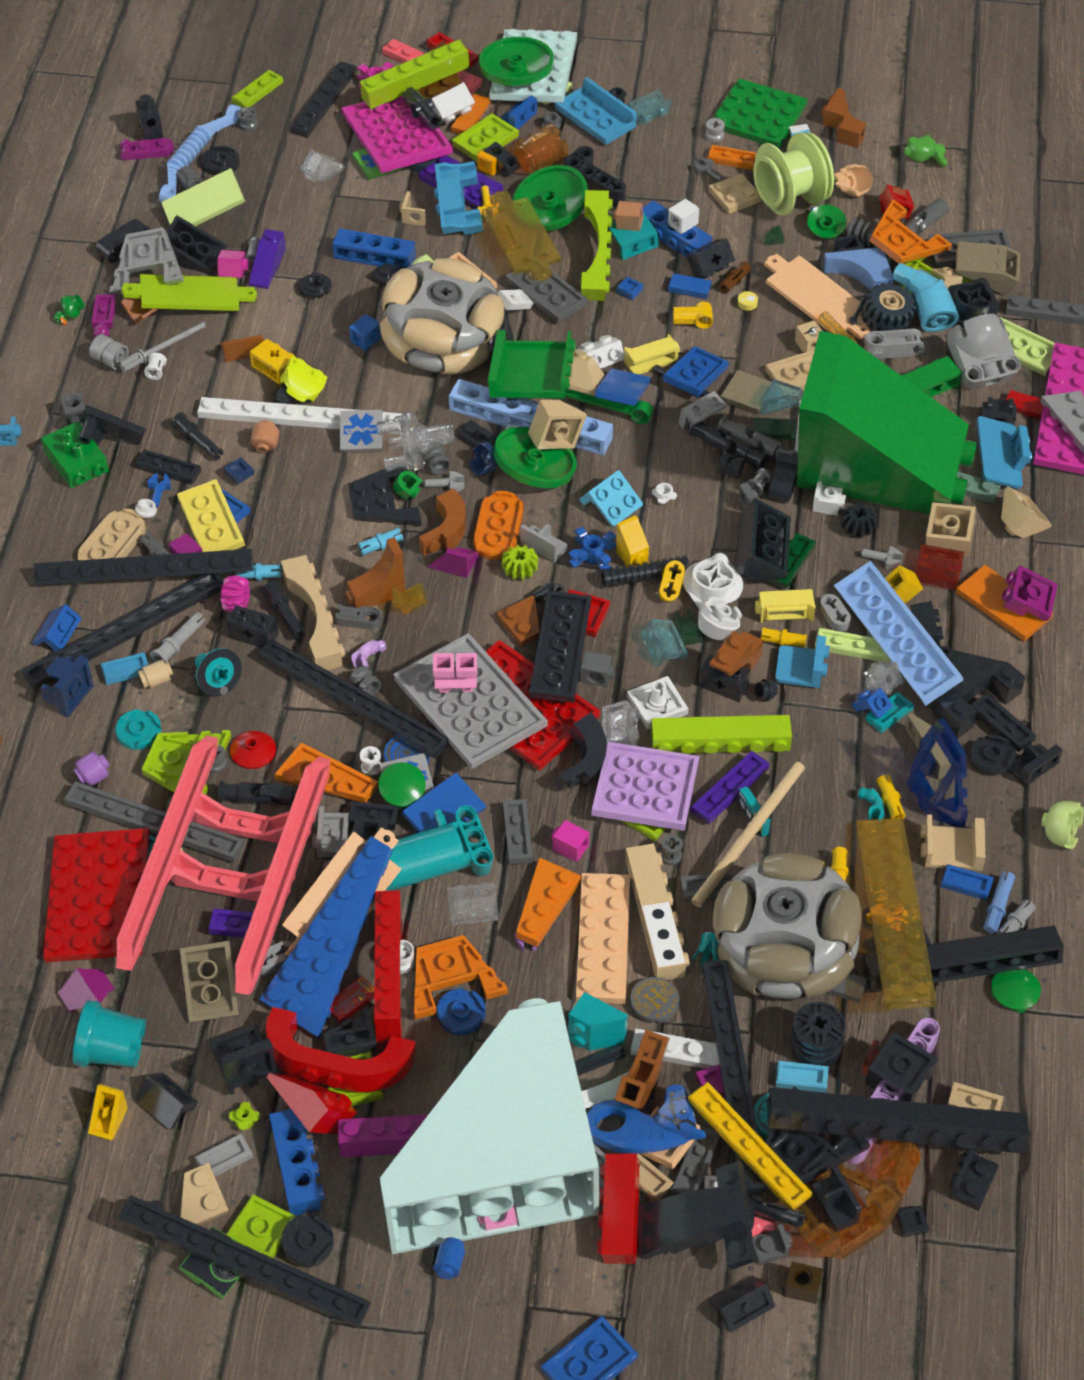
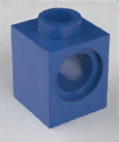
M367 314L349 327L350 342L365 351L382 338L380 322Z

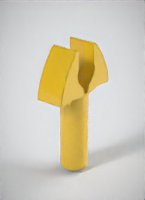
M482 186L483 206L478 207V209H480L482 219L485 222L487 221V210L492 213L494 221L498 214L499 205L491 204L489 187Z

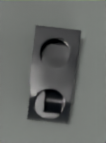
M496 141L484 149V152L496 157L497 170L504 177L510 176L520 168L518 159Z

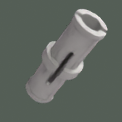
M1023 900L1016 911L1007 916V921L996 934L1022 930L1025 927L1026 920L1035 912V905L1030 902L1026 906L1029 900Z

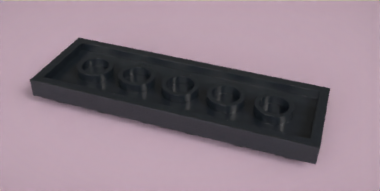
M555 591L547 592L529 697L575 703L592 596Z

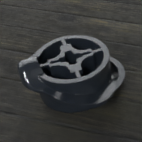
M985 278L956 284L948 289L959 315L955 325L965 328L964 322L970 318L985 314H995L997 316L999 303L988 280Z

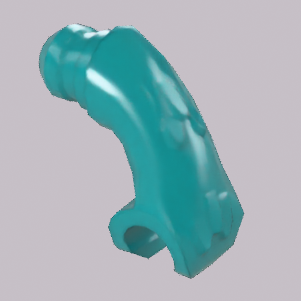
M873 787L872 789L859 788L858 797L866 799L868 803L873 805L869 808L868 820L871 821V818L876 817L878 818V823L881 824L884 817L883 800Z

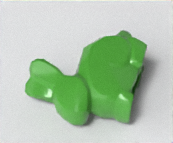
M930 135L920 138L911 137L907 140L908 145L904 149V155L908 156L911 160L923 162L933 159L942 167L948 164L944 158L945 146L943 144H936Z

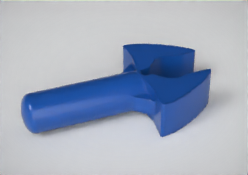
M158 473L154 474L147 482L148 489H154L152 501L155 503L156 508L159 507L162 491L171 490L170 479L166 473L164 474V480L160 484H158Z

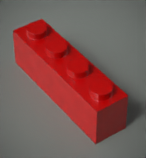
M606 1154L605 1163H601V1179H604V1188H600L599 1199L600 1204H603V1213H599L598 1226L599 1229H602V1238L597 1240L598 1255L602 1256L605 1264H636L640 1162L637 1154Z

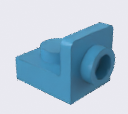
M11 417L10 425H0V446L17 445V439L21 437V425L17 424L16 417Z

